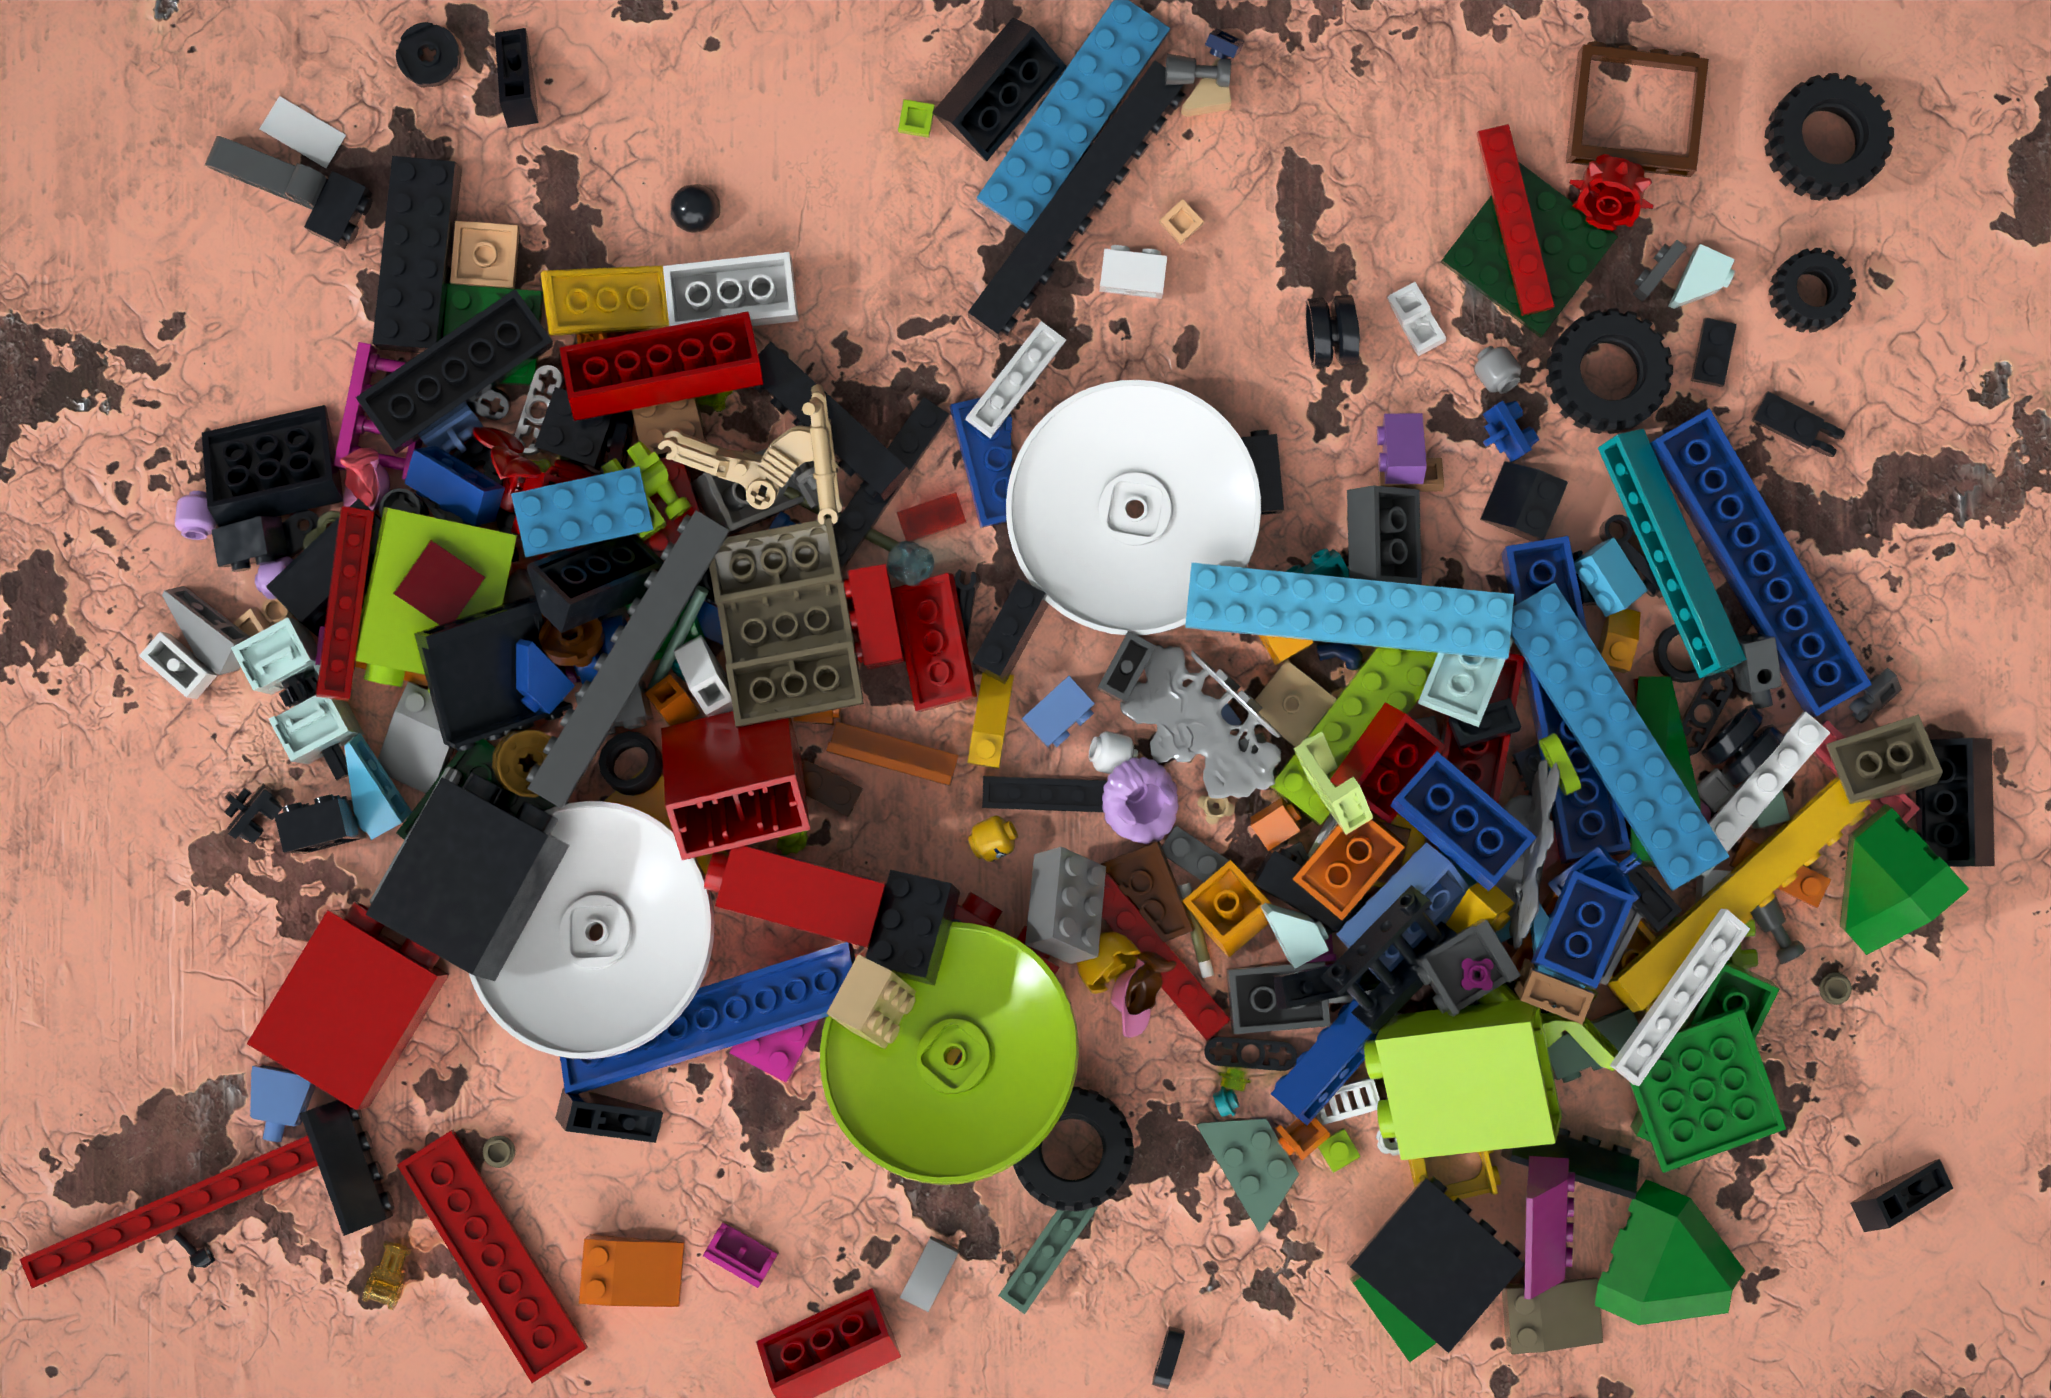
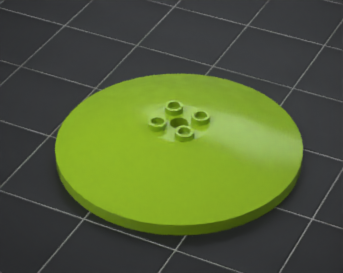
M952 922L935 986L901 978L916 991L914 995L915 1003L911 1011L903 1015L898 1025L900 1026L898 1036L893 1043H888L886 1049H883L852 1033L828 1016L824 1023L820 1044V1072L825 1097L832 1115L849 1141L874 1163L896 1175L922 1183L938 1185L962 1184L991 1177L1008 1169L1031 1153L1048 1136L1062 1115L1073 1090L1079 1058V1039L1073 1009L1064 988L1048 965L1029 947L1004 932L973 923ZM955 1048L962 1051V1060L957 1065H949L946 1060L948 1052Z

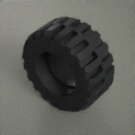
M1828 73L1824 78L1816 75L1810 77L1805 83L1801 82L1796 85L1778 103V106L1769 117L1770 124L1766 127L1764 136L1766 139H1769V142L1764 147L1766 156L1772 155L1773 161L1769 165L1773 173L1778 170L1783 177L1779 181L1785 187L1791 183L1796 187L1793 191L1800 196L1809 193L1811 194V200L1820 201L1824 197H1827L1829 201L1838 200L1843 195L1848 197L1857 192L1883 169L1886 164L1885 159L1890 156L1893 148L1889 141L1894 138V128L1888 127V122L1892 120L1890 110L1883 111L1881 107L1885 102L1880 94L1874 97L1869 92L1872 86L1866 82L1860 86L1855 83L1856 77L1846 75L1843 79H1839L1838 73ZM1816 111H1828L1839 115L1850 125L1855 137V151L1848 161L1842 164H1829L1817 159L1810 153L1802 135L1803 122L1808 115Z
M1609 308L1606 312L1596 310L1590 312L1585 317H1580L1561 334L1551 349V356L1547 359L1546 369L1549 370V375L1546 377L1547 387L1552 389L1553 393L1550 395L1553 404L1558 403L1562 408L1560 413L1565 419L1568 416L1575 420L1573 425L1581 429L1588 427L1592 433L1600 434L1603 431H1608L1609 434H1614L1637 426L1664 402V396L1669 393L1671 387L1669 378L1673 375V365L1669 364L1668 359L1672 354L1670 348H1664L1661 342L1665 339L1660 331L1655 333L1650 328L1653 323L1646 318L1640 321L1636 318L1637 313L1628 310L1624 314L1619 313L1618 308ZM1609 343L1617 345L1632 357L1637 369V383L1626 397L1619 400H1606L1592 393L1585 385L1581 375L1580 364L1585 353L1597 344Z
M1073 1086L1068 1103L1058 1122L1066 1119H1079L1095 1128L1103 1145V1154L1098 1167L1084 1178L1077 1180L1063 1179L1051 1172L1045 1164L1042 1156L1043 1141L1031 1153L1013 1166L1024 1188L1039 1202L1056 1210L1077 1212L1095 1208L1117 1193L1128 1177L1133 1160L1134 1146L1131 1128H1129L1126 1117L1114 1105V1102L1109 1098L1103 1097L1097 1091Z

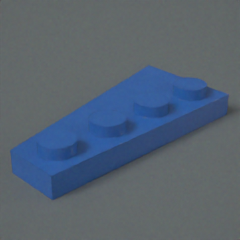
M980 398L954 403L949 407L980 528L1007 522L1006 498L1012 462V417L1010 413L990 439L965 420L980 400Z

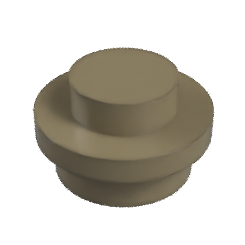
M1840 973L1825 975L1819 984L1820 996L1825 1002L1833 1005L1846 1002L1852 992L1849 979Z
M494 1136L485 1143L483 1157L487 1164L492 1167H505L515 1157V1146L505 1136Z

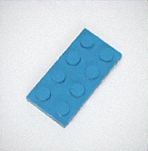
M639 466L511 494L525 558L654 530Z

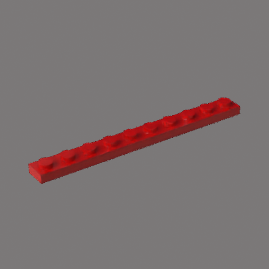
M308 1135L21 1258L20 1262L31 1289L317 1167L318 1163Z

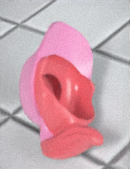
M361 448L340 459L347 473L344 479L346 488L343 504L346 507H350L359 498L371 510L375 511L380 507V502L384 495L390 491V478L385 468L379 464L378 452L373 448Z

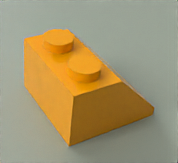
M1231 860L1182 900L1209 937L1228 957L1232 956L1269 924L1260 906L1264 903L1271 904V902Z

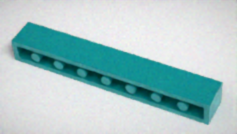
M1643 428L1617 434L1599 446L1598 450L1696 672L1701 679L1727 671L1747 659Z

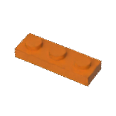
M1742 837L1729 866L1735 868L1760 844ZM1802 865L1796 871L1798 877L1786 887L1780 885L1777 890L1814 908H1818L1831 879Z

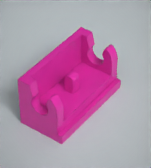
M722 1222L704 1252L703 1257L759 1288L778 1253Z

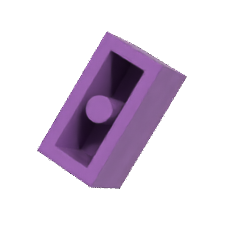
M1384 414L1383 425L1377 426V445H1383V453H1379L1378 466L1379 472L1385 473V484H1423L1427 467L1423 414Z

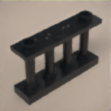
M1412 885L1320 977L1323 982L1340 996L1347 991L1359 1005L1351 1013L1374 1034L1424 985L1416 973L1415 969L1419 965L1415 959L1457 934L1442 921L1437 925L1432 922L1424 912L1432 904L1431 900ZM1415 921L1427 936L1413 949L1402 934ZM1393 944L1404 959L1390 972L1379 957ZM1370 967L1381 982L1367 995L1356 980Z

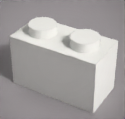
M1112 245L1111 249L1104 248L1099 292L1162 299L1167 256L1161 255V251L1156 249H1143L1142 253L1131 252L1129 247L1122 245Z
M159 632L139 655L186 698L198 699L218 676L209 671L203 662L196 658L174 636L168 633Z

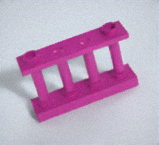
M358 342L333 465L346 471L345 466L341 464L340 459L355 450L361 449L358 446L360 434L365 432L381 434L374 423L364 415L365 411L358 403L356 397L373 386L370 384L373 372L376 373L377 370L392 373L407 363L380 358V355L377 354V349L371 344ZM419 438L408 446L406 458L378 453L379 464L386 468L402 470V479L405 480L413 451L422 447V439Z

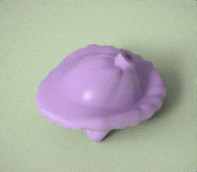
M1134 757L1116 766L1113 773L1108 776V781L1103 787L1102 809L1105 813L1106 823L1119 836L1130 839L1133 842L1151 844L1152 842L1161 841L1165 835L1171 832L1179 807L1177 786L1172 781L1171 775L1162 765H1159L1153 759L1148 760L1146 757Z

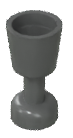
M1167 53L1165 86L1194 84L1195 78L1216 79V84L1219 87L1229 88L1231 59H1220L1217 66L1196 65L1195 58Z
M1776 896L1766 906L1760 908L1758 905L1750 912L1764 932L1771 931L1780 946L1776 953L1780 964L1787 963L1806 951L1800 941H1791L1782 926L1786 918Z

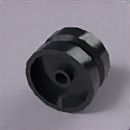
M1335 296L1331 306V317L1328 303L1323 297L1307 299L1305 308L1306 333L1312 368L1329 367L1333 361V347L1336 359L1341 366L1358 364L1360 334L1353 296Z
M1752 704L1742 709L1726 722L1701 753L1712 765L1721 764L1728 759L1723 767L1722 775L1733 785L1739 784L1765 762L1784 739V735L1773 724L1758 730L1764 715Z

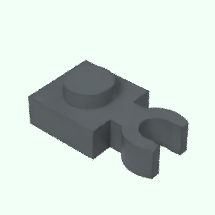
M1886 668L1880 675L1878 674L1871 678L1870 682L1872 685L1864 689L1866 694L1850 704L1849 709L1854 712L1852 716L1860 723L1865 722L1874 709L1878 711L1882 709L1902 690L1897 675L1890 669Z

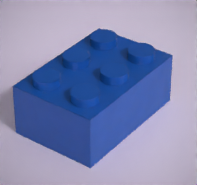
M1577 871L1569 872L1531 963L1588 988L1596 989L1635 897Z

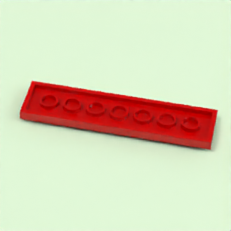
M454 1130L449 1131L397 1164V1167L531 1383H534L588 1348Z

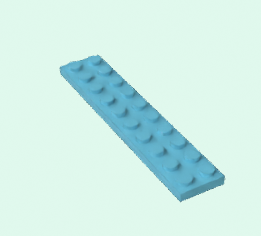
M1191 563L1185 628L1507 660L1509 658L1514 594Z

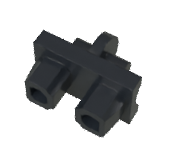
M264 783L247 803L245 801L252 792L245 787L238 796L230 791L225 796L231 803L224 811L225 814L232 818L238 810H241L227 827L229 830L228 834L236 839L240 836L244 840L255 843L264 829L252 820L254 816L260 811L273 820L275 818L274 815L282 810L281 803L272 795L271 788Z

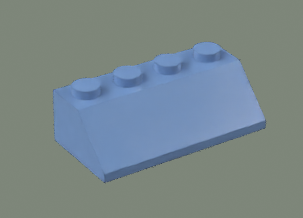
M1426 842L1418 851L1413 853L1406 864L1397 873L1393 874L1373 897L1368 899L1359 912L1352 919L1348 920L1336 935L1349 949L1411 885L1431 900L1432 904L1424 912L1435 925L1440 921L1446 923L1470 887L1454 865ZM1415 921L1402 934L1413 949L1427 936ZM1392 944L1379 959L1391 972L1404 957ZM1369 967L1368 969L1377 977V975Z

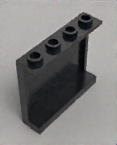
M531 595L414 633L445 745L453 747L457 751L467 750L476 746V741L485 738L486 740L502 738L505 736V731L514 728L515 730L531 728L534 726V721L543 718L545 720H554L562 717L563 711L573 708L571 703L565 702L563 699L550 714L541 711L535 713L523 704L521 700L524 696L516 689V643L520 639L531 641L543 652L539 633L544 621L536 596Z
M1422 1175L1419 1178L1421 1180L1420 1183L1358 1255L1354 1254L1347 1264L1449 1353L1524 1266V1263L1518 1258L1521 1252L1508 1240L1501 1244L1493 1237L1497 1231L1483 1219L1477 1223L1469 1216L1472 1209L1458 1197L1454 1202L1444 1194L1448 1189L1434 1176L1428 1180Z

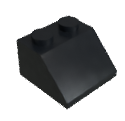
M1505 461L1480 520L1531 542L1544 540L1568 482L1539 469Z

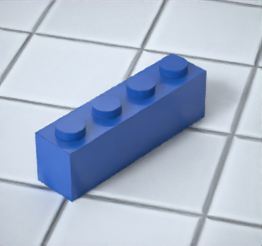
M1354 999L1351 1003L1345 1004L1340 1009L1338 1018L1330 1027L1324 1028L1319 1033L1316 1043L1309 1051L1303 1052L1298 1057L1294 1068L1277 1081L1275 1089L1271 1093L1306 1126L1364 1062L1365 1042L1376 1040L1378 1032L1376 1034L1372 1033L1351 1013L1359 1005Z

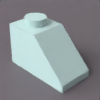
M1699 244L1693 250L1668 307L1675 309L1716 294L1722 287L1727 288L1735 274V270L1731 269L1735 259Z
M1264 903L1260 906L1287 960L1295 969L1329 951L1324 941L1329 937L1320 921L1315 923L1307 914Z

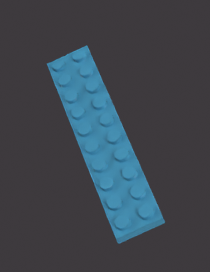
M1556 583L1515 605L1512 614L1511 638L1670 890L1674 891L1728 859V853Z

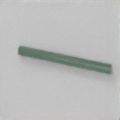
M696 587L646 691L668 675L676 659L674 650L683 645L709 592L705 587Z

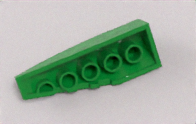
M1639 676L1636 710L1701 811V801L1672 678ZM1631 828L1630 855L1635 852L1638 855L1636 859L1640 857L1642 861L1641 866L1656 867Z

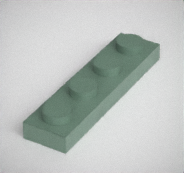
M1098 1207L1077 1212L1057 1210L998 1296L1025 1314Z

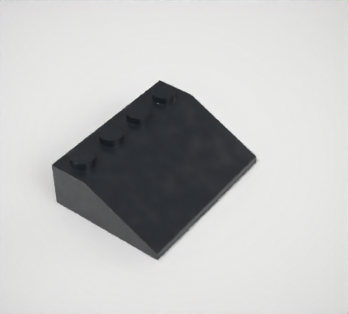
M325 405L202 432L207 508L218 527L259 516H282L344 502L340 470L333 466L336 451Z

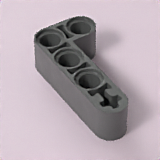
M216 136L205 166L216 172L312 210L328 180L322 173L298 163L296 166L221 136Z

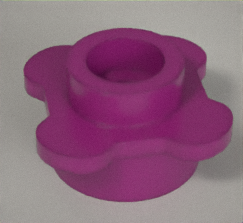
M1466 958L1462 961L1463 979L1461 980V986L1463 989L1481 988L1484 991H1488L1493 987L1491 970L1494 964L1490 959L1484 958L1482 961H1473L1471 958ZM1476 971L1480 972V976L1478 978L1474 976V973Z

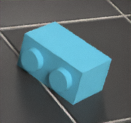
M1614 537L1593 546L1574 561L1575 571L1605 617L1626 609L1648 591Z

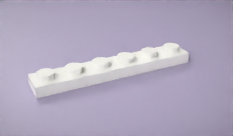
M1803 712L1784 734V739L1776 750L1743 781L1708 822L1726 852L1733 847L1830 734L1825 727L1807 712ZM1715 866L1707 870L1706 872L1702 873L1700 876L1702 878H1706L1709 875V873L1715 868Z
M1721 908L1610 1066L1630 1083L1640 1086L1750 928L1728 909Z

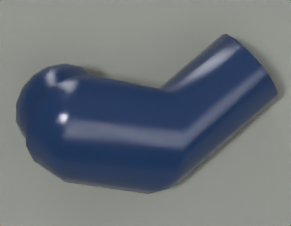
M1331 642L1316 646L1320 661L1338 657L1345 662L1349 670H1358L1362 666V652L1351 644Z

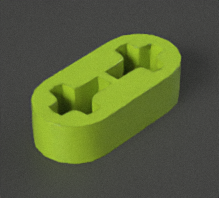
M1553 733L1540 739L1539 745L1550 769H1552L1555 763L1558 765L1560 771L1559 787L1563 794L1568 795L1581 789L1577 773L1558 736Z

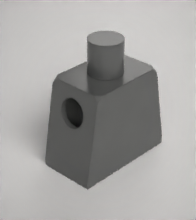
M1760 633L1739 636L1737 639L1747 660L1732 667L1738 690L1751 693L1753 706L1756 709L1772 706L1770 689L1780 687L1782 684L1775 637Z

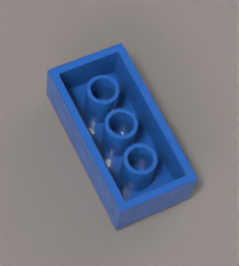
M1438 751L1435 752L1390 805L1487 891H1490L1537 838Z

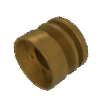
M516 730L508 733L498 742L493 752L492 768L496 779L505 789L522 797L539 796L527 789L530 782L526 781V778L533 767H527L526 771H523V765L519 764L520 757L526 758L527 753H529L530 759L534 761V765L538 764L541 766L547 757L543 750L551 736L538 730Z

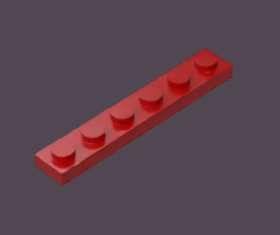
M1506 124L1480 130L1477 132V138L1521 315L1525 316L1553 309L1554 303L1510 126Z
M342 506L340 509L316 697L343 701L350 700L374 511L346 506Z
M1106 874L1102 918L1114 932L1122 934L1131 940L1141 953L1145 951L1154 952L1167 961L1176 962L1174 969L1168 972H1161L1163 981L1161 988L1207 1041L1231 1021L1230 1018L1169 946L1162 941L1108 874Z

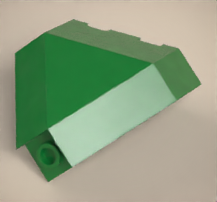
M1885 804L1849 835L1840 927L1868 955L1932 922L1964 895L1969 888L1941 857H1938L1912 828L1908 827L1900 815L1892 807Z
M1646 1179L1637 1191L1635 1200L1632 1199L1628 1211L1631 1212V1216L1625 1228L1620 1229L1610 1252L1613 1254V1259L1609 1265V1270L1607 1272L1603 1271L1597 1286L1595 1306L1637 1325L1729 1313L1732 1291L1746 1270L1691 1198Z

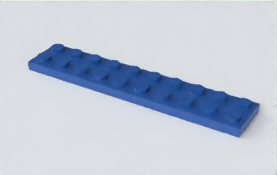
M844 942L701 987L682 1014L666 1030L654 1039L628 1052L598 1059L560 1057L565 1093L580 1094L828 1017L829 1015L826 1013L855 961L853 945Z

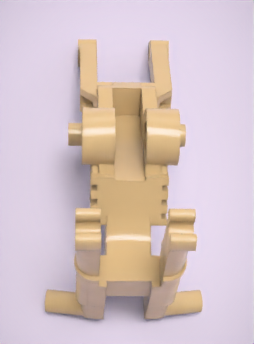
M819 384L812 387V398L810 402L805 403L802 407L803 413L811 416L812 425L810 427L799 425L790 428L772 441L763 455L755 454L750 449H746L743 452L729 450L684 434L677 428L670 429L664 436L665 439L658 445L660 450L666 446L671 448L672 451H669L666 455L667 460H674L719 478L741 484L746 490L748 503L756 509L769 508L774 503L780 488H783L795 469L805 462L814 461L815 473H813V478L816 479L820 510L818 522L824 524L826 520L825 515L829 514L832 517V523H836L839 518V512H841L843 502L839 497L836 471L838 463L835 462L831 420L828 418L824 388ZM761 485L768 487L767 493L760 491Z

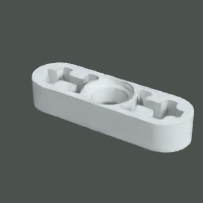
M544 365L535 372L514 435L523 444V453L526 455H535L540 452L534 447L535 444H530L529 448H525L526 444L522 441L523 436H529L532 428L530 425H526L527 420L535 425H542L544 417L541 419L533 418L530 412L531 407L536 402H544L547 407L550 403V400L546 397L535 395L537 390L541 393L544 392L545 384L541 381L542 376L548 377L551 372L554 379L557 380L555 385L550 384L547 394L552 396L555 387L563 389L564 386L562 373L551 365ZM536 427L533 433L535 439H537L540 432Z

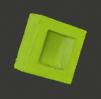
M903 99L898 132L929 138L934 115L932 112L935 109V104Z
M1344 1128L1332 1134L1318 1147L1333 1173L1361 1157Z

